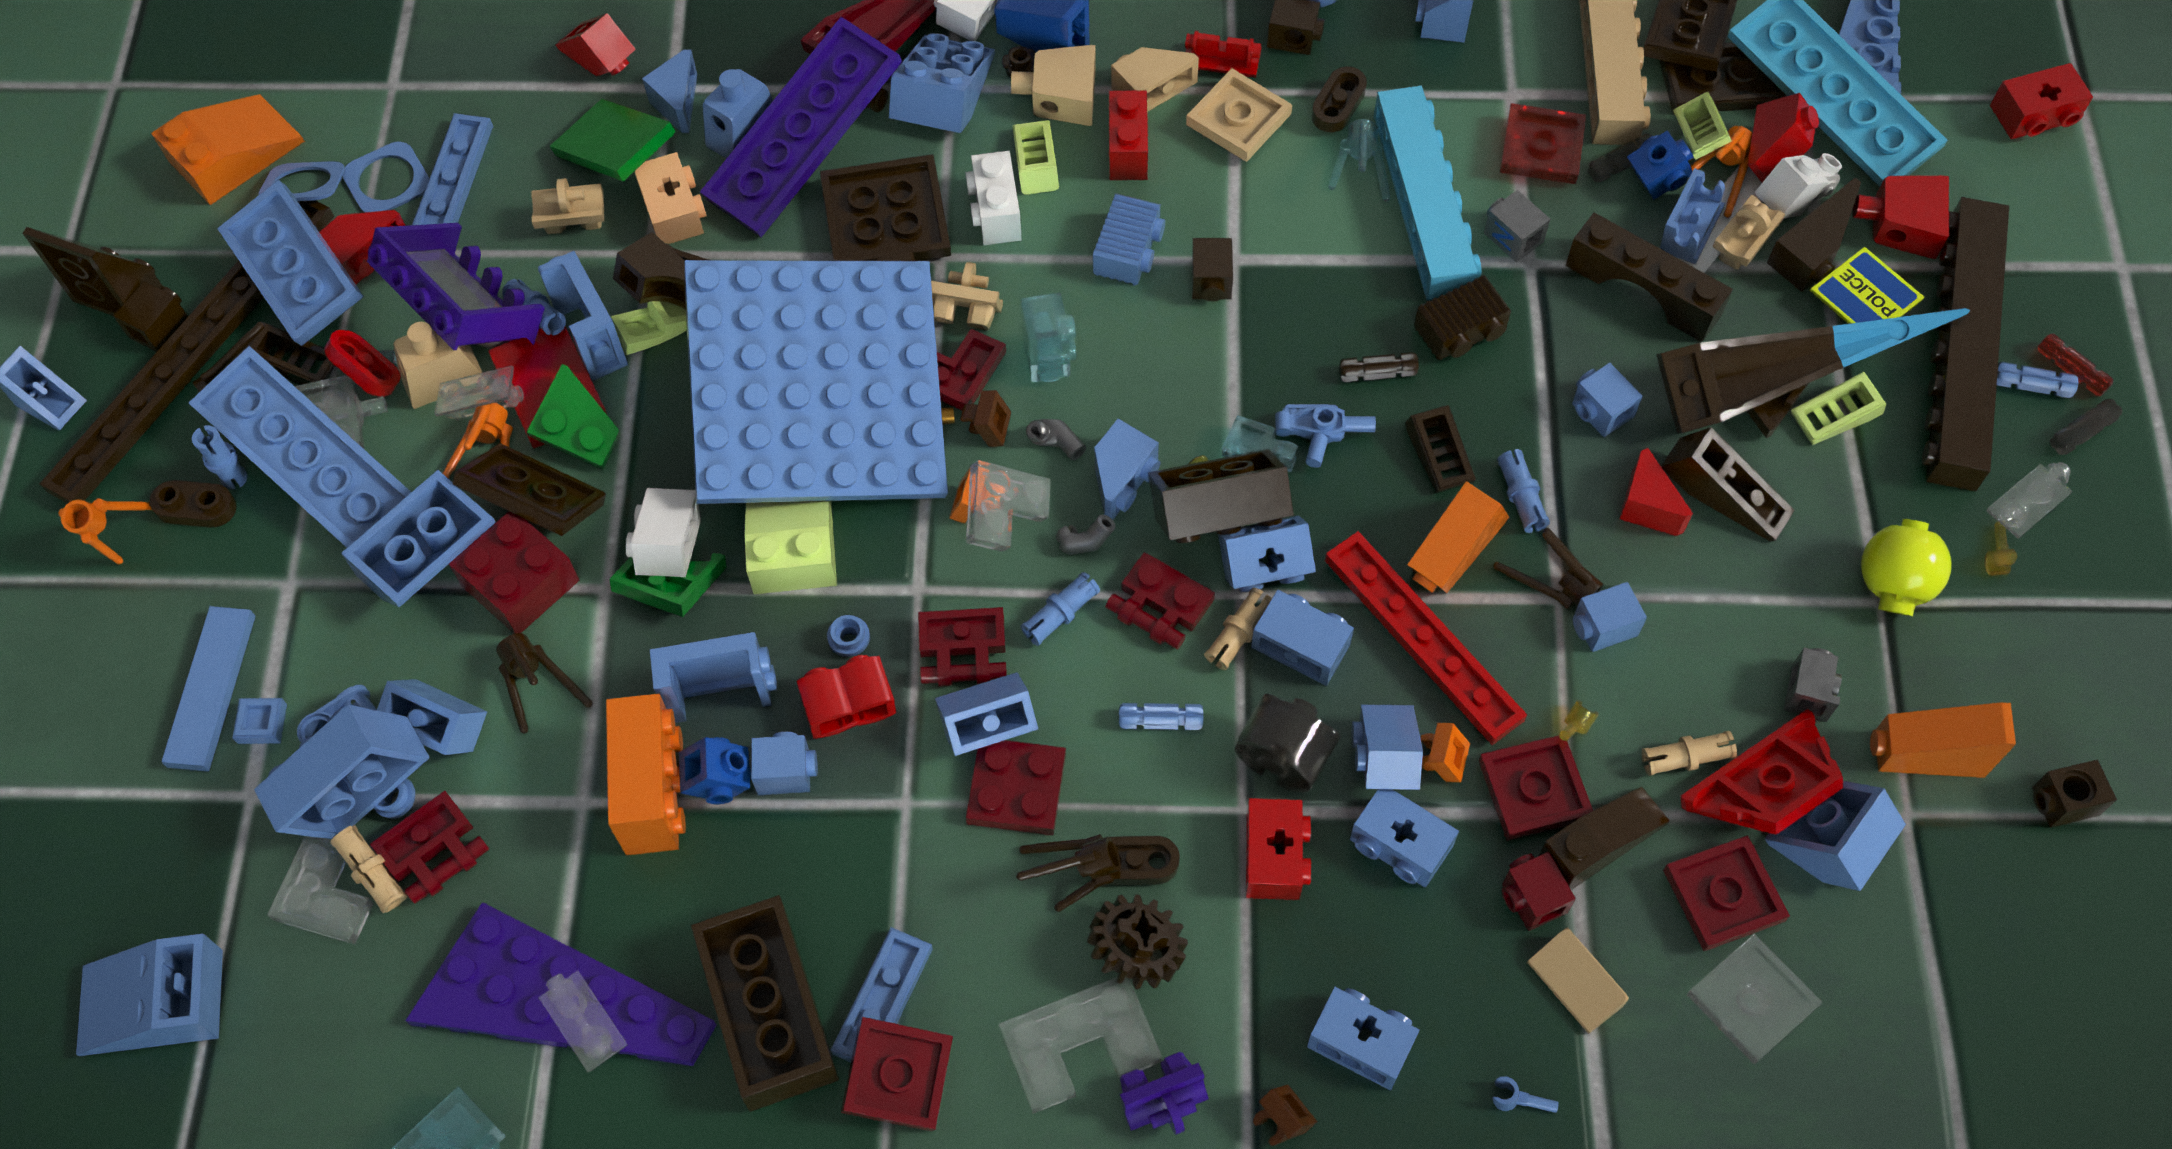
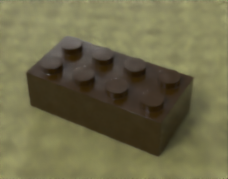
M780 895L691 925L740 1095L748 1110L752 1112L839 1081L791 924Z

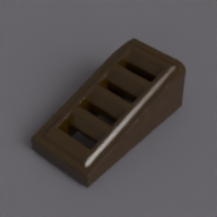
M264 322L265 328L252 341L250 347L287 380L321 389L334 368V365L326 357L324 348L309 341L301 346L293 341L288 332ZM272 347L278 348L274 356L268 355ZM287 351L293 352L287 362L282 361ZM301 355L307 356L301 368L295 366ZM316 359L324 361L316 375L309 372Z
M1449 405L1409 417L1405 422L1408 435L1436 493L1463 486L1466 481L1469 483L1476 481ZM1438 426L1440 432L1427 436L1425 429ZM1444 440L1447 445L1436 449L1431 447V443ZM1451 453L1453 460L1437 463L1436 457ZM1458 468L1459 475L1443 479L1442 471Z

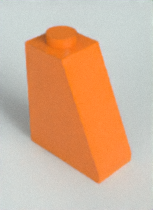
M1466 481L1407 564L1416 572L1412 579L1431 593L1437 587L1448 593L1509 519L1502 504Z
M2006 702L1887 714L1877 729L1872 731L1870 737V750L1873 756H1877L1878 772L1985 778L2016 745L2011 703Z

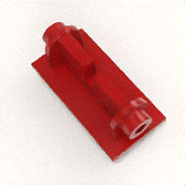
M1196 30L1194 34L1187 33L1185 41L1186 52L1194 53L1199 58L1198 70L1227 74L1233 68L1244 76L1256 78L1262 49L1261 43H1254L1253 38L1248 40L1227 37V42L1220 41L1219 35L1199 33Z

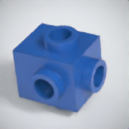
M1668 130L1661 135L1648 138L1639 149L1627 156L1634 172L1653 200L1667 191H1674L1682 187L1693 172L1688 162L1694 158L1693 154L1682 138L1675 142Z
M704 737L679 752L680 793L705 798L709 804L721 805L731 802L733 797L750 789L751 769L749 766L748 747L730 743V740L727 738Z

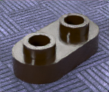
M1346 66L1332 72L1313 103L1312 121L1318 129L1325 132H1337L1347 126L1365 96L1367 79L1362 71Z
M170 480L158 485L150 496L151 509L160 520L169 524L210 528L220 527L233 518L237 509L234 497L226 487L219 484ZM210 499H215L211 504L205 505Z
M1163 836L1110 837L1118 850L1121 868L1119 871L1112 873L1114 882L1107 885L1163 884L1170 881L1176 875L1179 869L1180 855L1177 846L1170 839ZM1153 858H1161L1165 865L1156 869L1149 865V861Z

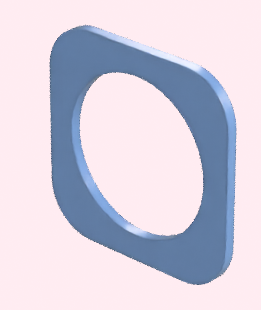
M393 142L348 163L345 166L343 179L361 211L365 213L393 210L422 196L429 181V176L410 145L404 142ZM394 157L402 159L411 165L414 172L413 181L404 193L395 198L376 200L366 196L360 190L359 180L362 172L368 165L379 159Z
M335 161L282 164L274 167L269 172L259 191V195L277 180L288 174L303 170H320L330 175L327 183L308 192L292 194L297 201L325 199L336 191L345 168L342 163Z

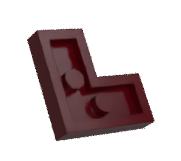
M970 329L952 358L937 352L940 400L960 410H963V406L966 404H974L1005 356L1006 344Z

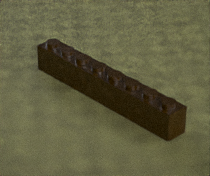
M1961 197L1954 211H1949V237L1942 247L1939 258V265L1945 267L1944 274L1940 277L1937 286L1936 296L1942 298L1941 306L1937 312L1963 308L1970 311L1965 316L1934 328V330L1939 331V337L1935 341L1931 353V363H1936V372L1932 374L1928 386V396L1933 397V406L1929 408L1925 420V430L1930 431V441H1927L1922 455V464L1927 465L1926 482L1976 492L1991 471L2009 205Z

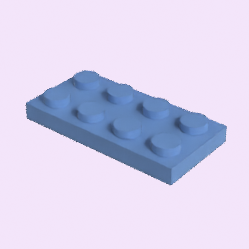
M277 180L217 228L293 341L301 346L364 297L289 188L280 180Z

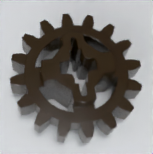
M1135 894L1131 903H1128L1123 895H1118L1114 905L1109 901L1104 902L1100 912H1096L1089 926L1091 932L1087 938V943L1095 946L1091 954L1092 959H1103L1105 961L1101 970L1104 974L1112 970L1117 972V983L1122 984L1126 978L1132 979L1135 989H1140L1144 980H1147L1153 989L1158 987L1162 979L1167 982L1171 981L1186 957L1183 951L1188 944V940L1179 937L1184 928L1183 925L1180 923L1172 924L1169 919L1173 912L1171 910H1166L1163 913L1157 910L1158 901L1154 899L1148 906L1142 903L1140 895Z

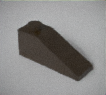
M1856 177L1781 236L1773 247L1767 264L1801 292L1814 282H1820L1835 269L1832 262L1840 248L1861 185V181Z
M1712 427L1680 437L1661 465L1662 469L1688 495L1770 542L1776 541L1795 511Z
M1640 787L1582 816L1546 840L1539 856L1547 852L1550 853L1572 890L1668 825L1670 820L1647 792Z

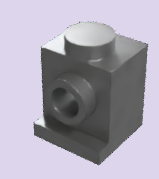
M1804 647L1791 668L1784 711L1800 714L1809 709L1813 712L1815 719L1825 722L1829 720L1840 703V697L1837 695L1841 686L1842 674L1836 673L1838 656L1821 648L1808 649Z

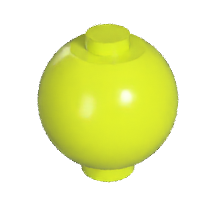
M1902 519L1901 526H1887L1877 532L1867 543L1862 555L1861 570L1869 590L1880 598L1878 610L1913 616L1915 606L1933 600L1947 585L1951 574L1950 552L1938 534L1928 531L1929 523Z

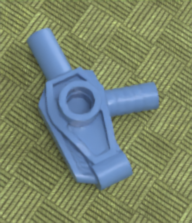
M1287 404L1282 411L1275 414L1276 435L1281 437L1297 435L1311 440L1305 463L1313 468L1321 467L1327 444L1341 442L1345 432L1375 433L1376 430L1375 416H1345V410L1338 408L1336 405Z

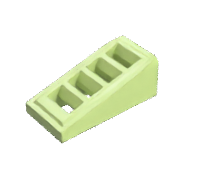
M1705 92L1673 110L1695 160L1732 142L1709 92Z
M1050 121L1012 125L1021 192L1027 195L1058 190V173ZM1044 138L1042 140L1022 142L1024 140Z
M1862 372L1793 408L1791 414L1810 443L1814 445L1884 414L1886 403L1866 373ZM1856 394L1864 406L1858 409L1851 396ZM1842 400L1850 414L1845 416L1836 402ZM1828 406L1837 421L1831 423L1822 408ZM1814 412L1823 428L1816 430L1807 414Z

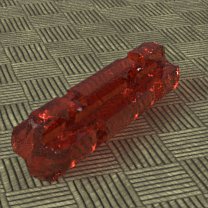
M2051 333L2041 341L2038 346L2039 352L2049 360L2052 358L2056 360L2054 363L2066 373L2076 375L2078 382H2085L2087 384L2086 388L2096 396H2102L2113 385V378L2103 370L2098 372L2095 369V364L2071 346L2065 347L2064 341L2055 334Z

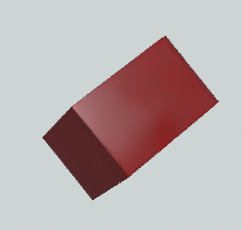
M1646 448L1640 452L1632 471L1619 520L1674 536L1683 534L1693 512L1649 448Z

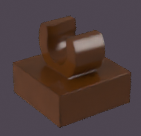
M997 390L981 391L978 405L966 404L963 406L960 420L962 422H970L968 431L973 434H980L989 447L1004 446L1011 411Z
M1289 1085L1271 1089L1261 1098L1259 1102L1264 1110L1259 1111L1253 1118L1255 1126L1265 1123L1269 1118L1273 1119L1277 1124L1276 1134L1268 1141L1271 1146L1305 1134L1318 1122Z

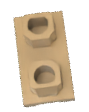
M563 178L557 179L556 188L531 191L533 203L532 224L534 229L544 228L547 234L562 233L568 225L581 224V227L586 230L600 229L602 222H604V192L601 184L569 187L567 179Z
M1751 195L1714 241L1712 247L1721 252L1718 257L1719 260L1734 269L1739 270L1742 265L1747 267L1783 221L1785 213L1768 208L1757 197Z
M967 262L963 273L949 272L948 282L961 284V286L931 281L935 322L953 324L956 306L969 308L967 325L969 327L989 330L995 312L1001 313L1003 300L999 299V292L974 288L987 289L989 277L976 275L975 263Z

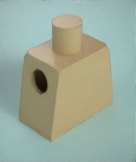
M1095 45L1038 50L1034 58V72L1012 71L1011 94L1032 95L1033 114L1036 117L1092 126L1096 73Z
M426 322L412 324L408 328L407 335L396 339L393 343L401 381L413 409L486 380L470 345L458 346L457 350H453Z

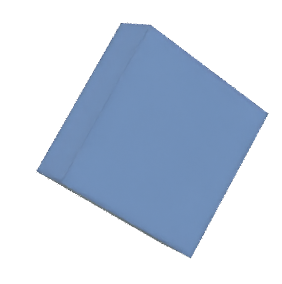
M239 698L233 740L237 744H281L287 703L283 698Z

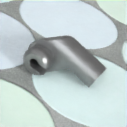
M1033 420L1026 428V435L1034 444L1060 447L1071 460L1080 458L1086 451V446L1062 420Z
M1099 515L1085 532L1078 533L1073 525L1069 527L1064 526L1056 534V540L1060 543L1059 549L1069 555L1096 551L1114 531L1115 523L1109 516Z

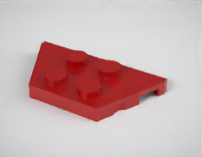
M1806 709L1680 796L1681 808L1687 812L1777 835L1843 789V775L1837 762L1830 757V748L1825 737H1821L1813 712Z

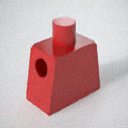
M1888 176L1884 178L1875 197L1857 194L1852 209V217L1873 220V240L1877 244L1936 259L1949 237V176Z

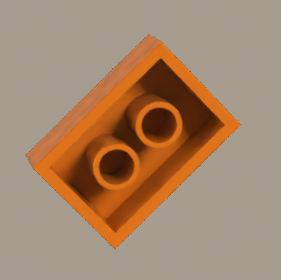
M660 694L606 699L608 825L625 855L679 850V834H685L686 821L683 807H678L677 793H680V768L676 764V752L683 750V737L681 727L675 726L673 709H666Z

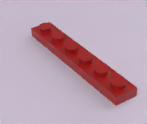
M1359 531L1326 553L1325 562L1492 746L1525 722L1526 712Z

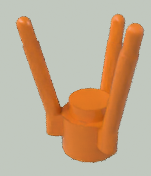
M1743 126L1731 127L1728 133L1732 142L1699 158L1691 165L1692 171L1694 168L1699 170L1715 155L1725 165H1739L1724 211V216L1727 218L1732 215L1749 167L1747 164L1752 132Z
M481 401L477 404L465 434L442 473L448 479L464 452L470 450L476 440L481 443L491 444L499 438L500 443L510 447L513 427L506 423L508 412L503 406L492 401Z
M98 498L93 503L73 500L66 504L64 508H61L58 514L66 530L81 535L83 543L91 545L116 564H122L123 558L99 540L97 536L106 527L107 519L105 512L152 509L150 502L105 501Z

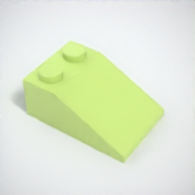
M831 501L746 503V572L754 595L837 586Z

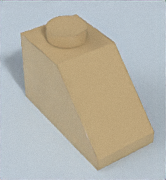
M1141 47L1129 55L1121 56L1111 65V89L1113 91L1147 90L1148 112L1198 82L1199 58L1194 53Z

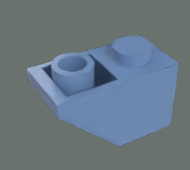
M1120 419L1115 421L1094 447L1095 472L1104 515L1109 516L1112 520L1120 510L1126 512L1131 507L1137 496L1136 490L1143 481L1149 482L1148 472L1158 471L1160 467V461L1158 460L1159 442Z

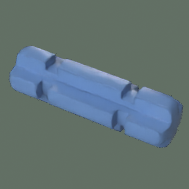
M1999 362L1997 385L2011 388L2012 384H2016V389L2049 395L2051 391H2055V396L2072 398L2078 388V377L2074 374L2063 372L2060 373V376H2057L2056 371L2021 365V369H2018L2017 364Z
M1122 703L1119 707V725L1123 729H1137V725H1144V729L1178 730L1179 725L1185 726V730H1199L1203 726V707L1200 704H1185V708H1179V704L1144 703V707H1137V703Z

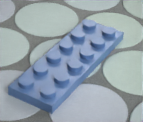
M250 346L189 402L199 414L346 548L411 493L408 488Z

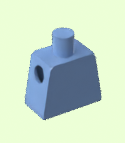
M741 69L724 71L719 77L720 85L703 103L706 147L724 158L730 155L773 101L767 86Z

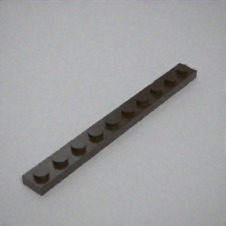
M316 200L298 201L319 232L334 218L330 207ZM239 260L39 483L46 492L67 504L73 500L85 501L263 299V295Z

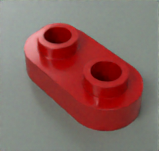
M334 331L324 347L325 355L330 362L370 395L380 397L391 395L401 379L399 370L392 362L360 335L352 331Z

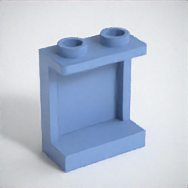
M575 251L563 256L554 257L547 263L540 265L538 271L553 308L563 315L580 309L585 319L570 325L569 328L591 380L594 381L627 366L628 362L614 323Z
M755 632L650 649L654 691L656 694L661 695L666 709H673L675 723L686 721L684 698L756 686L762 706L772 705L770 691L777 690L775 670L770 662L768 647L759 646Z

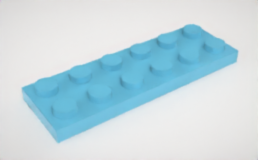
M1767 0L1730 29L1728 38L1787 96L1800 93L1809 106H1813L1816 109L1819 118L1818 127L1879 187L1884 178L1888 176H1909L1947 143L1948 140L1804 0Z

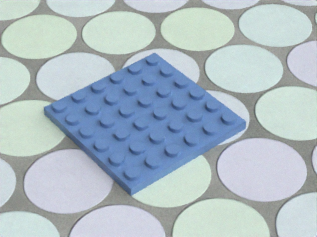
M685 260L684 282L696 504L945 498L947 496L948 488L930 261Z

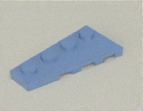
M1850 0L1839 35L1901 94V83L1899 82L1898 75L1901 69V56L1898 55L1900 0Z

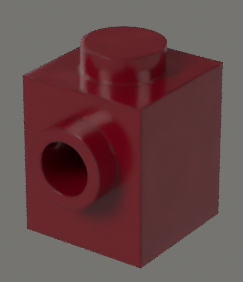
M1549 852L1536 858L1532 853L1526 854L1509 865L1510 869L1502 883V895L1508 908L1513 913L1518 912L1528 931L1568 914L1576 898Z

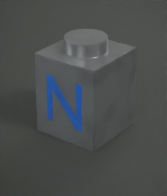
M1516 190L1505 199L1502 197L1497 199L1489 207L1484 234L1515 262H1518L1544 242L1551 219L1520 191Z

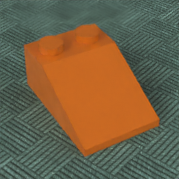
M260 94L184 111L151 133L168 162L209 205H212L305 142L303 137Z

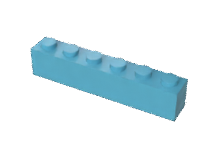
M1421 85L1377 92L1374 119L1425 297L1429 301L1435 297L1439 298L1442 294L1445 295L1448 291L1452 292L1455 288L1466 285L1475 278L1481 277V261L1478 254L1472 253L1470 246L1472 242L1471 228L1468 222L1463 223L1461 195L1459 191H1454L1452 187V165L1449 160H1444L1442 153L1444 148L1443 136L1440 130H1435L1433 124L1435 117L1434 106L1431 100H1426Z

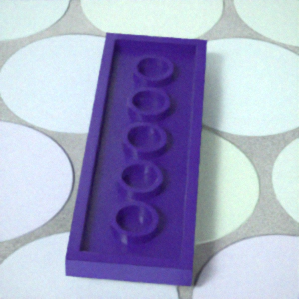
M840 17L701 189V195L762 238L902 63L900 55L843 17Z

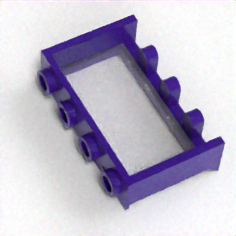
M459 223L375 228L372 244L368 249L367 262L453 350H457L458 346L518 340L520 338H527L534 345L545 307L541 303L523 305L525 295L521 288L506 290L502 301L497 296L503 278L502 270L499 267H487L483 271L482 279H480L476 275L481 258L479 247H463L460 258L455 254L462 229Z

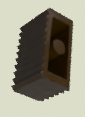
M1482 275L1479 279L1475 278L1472 282L1469 281L1466 285H1461L1452 292L1448 291L1439 298L1435 297L1432 301L1421 304L1417 309L1414 327L1419 332V335L1423 337L1432 354H1435L1437 360L1444 359L1450 355L1458 358L1466 354L1473 344L1483 339H1486L1488 342L1494 341L1503 335L1507 329L1511 310L1487 277Z

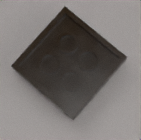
M933 154L820 171L834 261H876L878 258L906 251L913 252L915 261L951 256L950 241Z

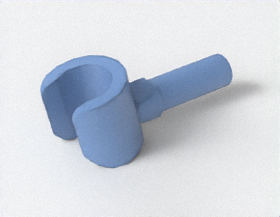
M1499 1077L1495 1080V1086L1507 1088L1513 1092V1096L1509 1099L1492 1097L1493 1104L1499 1110L1509 1111L1517 1105L1529 1106L1556 1113L1558 1110L1557 1101L1519 1091L1517 1083L1512 1078Z

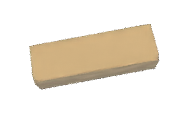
M1567 927L1527 962L1588 1034L1623 1008L1629 1000L1623 989Z

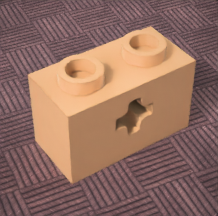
M677 152L645 161L634 171L657 237L664 243L671 244L704 234L700 218L707 217L700 194L692 196L690 189L695 188L696 183L690 165L682 167Z

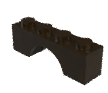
M1595 212L1574 237L1565 265L1597 284H1601L1609 279H1622L1639 285L1653 295L1660 303L1666 314L1668 324L1700 342L1705 340L1722 316L1733 291L1729 286Z
M651 232L617 253L613 280L640 304L661 301L678 305L686 310L685 260L675 252L672 246L664 243Z

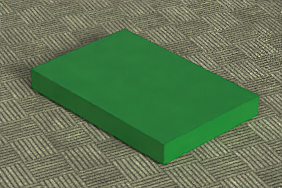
M601 99L554 141L550 148L555 156L625 181L674 135L675 130L669 121Z

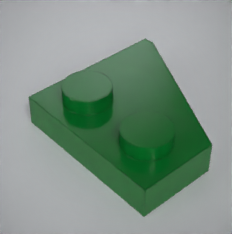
M564 364L561 365L527 430L529 437L602 470L621 435L620 430L569 367Z
M712 553L711 561H690L686 577L635 575L633 558L629 557L609 579L611 591L684 617L727 568L726 559L723 554Z

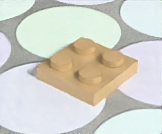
M1231 68L1187 114L1186 125L1247 162L1291 115L1292 104Z

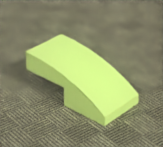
M652 301L647 303V308L611 316L625 355L651 348L687 331L686 310L668 302Z

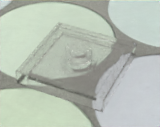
M1755 934L1748 938L1687 993L1689 998L1754 1065L1823 1003Z

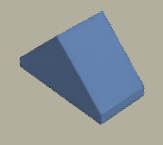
M684 49L643 77L642 80L649 103L681 133H689L697 70L692 51Z
M18 346L0 365V388L14 405L56 430H60L87 401L21 346Z

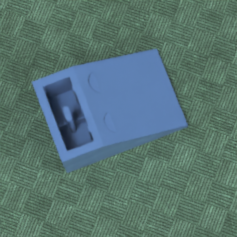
M938 33L924 35L891 76L889 118L961 133L972 118L994 58L995 49L984 47L978 41L959 42L949 40L946 35Z
M195 934L156 939L83 965L76 1055L86 1056L219 1039L223 950L206 935Z

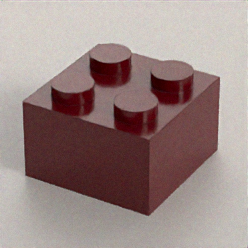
M510 511L449 563L461 586L514 634L522 633L580 581L569 557L526 519Z

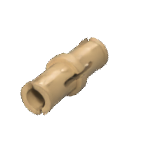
M1252 588L1234 615H1228L1223 622L1225 628L1211 647L1204 653L1205 658L1211 664L1220 651H1224L1215 667L1227 670L1243 644L1251 642L1253 630L1272 600L1268 594L1259 606L1255 607L1254 605L1263 591L1258 588Z
M1723 731V733L1696 739L1689 735L1679 738L1677 743L1642 748V761H1651L1644 768L1648 776H1652L1656 773L1684 767L1687 771L1696 770L1699 768V764L1728 758L1733 759L1737 756L1736 744L1728 745L1729 741L1734 740L1730 731Z
M355 825L343 829L331 839L330 843L336 848L353 871L351 874L352 879L356 884L362 883L382 913L393 910L407 898V894L403 892L386 869L385 860L382 855L374 853Z

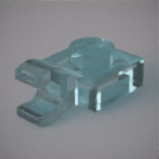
M1237 415L1222 446V456L1229 457L1269 449L1287 466V472H1292L1297 461V456L1294 455L1298 446L1289 441L1274 439L1275 427Z

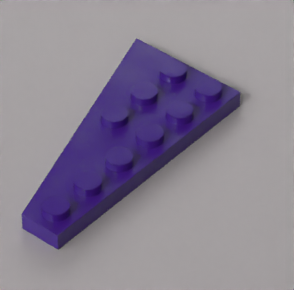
M483 902L405 1020L410 1026L424 1028L432 1026L446 1028L452 1032L466 1034L474 1032L494 1035L501 1039L567 1048V1046L586 1048L592 1052L634 1055L640 1059L689 1066L694 1065L717 1026L714 1020Z

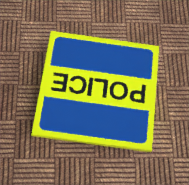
M1863 247L1810 289L1815 296L1848 324L1902 317L1924 299L1922 294L1866 247Z

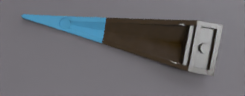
M1963 308L1828 327L1700 342L1657 354L1677 434L1723 422L1839 369L1965 316L1970 310Z

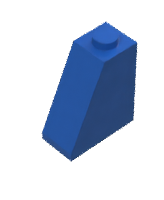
M998 0L995 5L994 14L996 16L997 33L1023 47L1037 52L1038 50L1090 45L1089 0Z

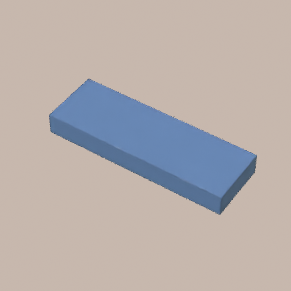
M892 927L890 928L830 1050L832 1055L851 1062L858 1025L862 1017L898 1023L933 950L932 944Z

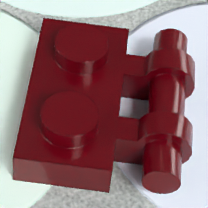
M1144 552L1121 583V590L1132 597L1125 600L1113 593L1105 607L1117 614V619L1127 626L1134 624L1150 634L1149 638L1156 643L1162 645L1165 642L1178 650L1183 644L1186 635L1174 628L1177 624H1180L1193 631L1215 600V592ZM1147 605L1164 616L1157 619L1145 612L1143 608Z
M1003 607L918 612L920 657H937V666L920 667L921 684L938 683L939 687H951L952 682L977 681L978 685L1007 676L1006 662L989 663V654L1006 653ZM975 655L976 664L951 665L950 656Z
M445 790L370 843L377 855H382L385 860V866L398 882L412 872L418 877L416 882L404 890L414 904L428 894H431L433 897L444 889L443 883L463 869L466 872L477 865L475 860L490 850L480 835L464 846L459 838L472 830L473 826ZM448 847L453 855L430 871L425 863Z

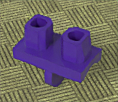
M1178 1052L1165 1057L1160 1063L1164 1077L1148 1082L1143 1070L1138 1069L1121 1075L1120 1081L1123 1093L1120 1094L1125 1119L1130 1130H1135L1149 1123L1153 1129L1169 1123L1175 1135L1184 1132L1185 1128L1182 1117L1197 1112L1195 1105L1208 1100L1204 1084L1205 1077L1199 1063L1191 1065L1184 1054Z

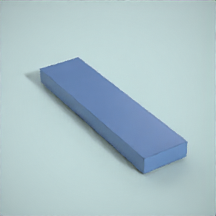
M454 113L412 225L458 223L493 128L490 118Z
M209 606L161 761L167 768L209 772L256 617L251 610Z

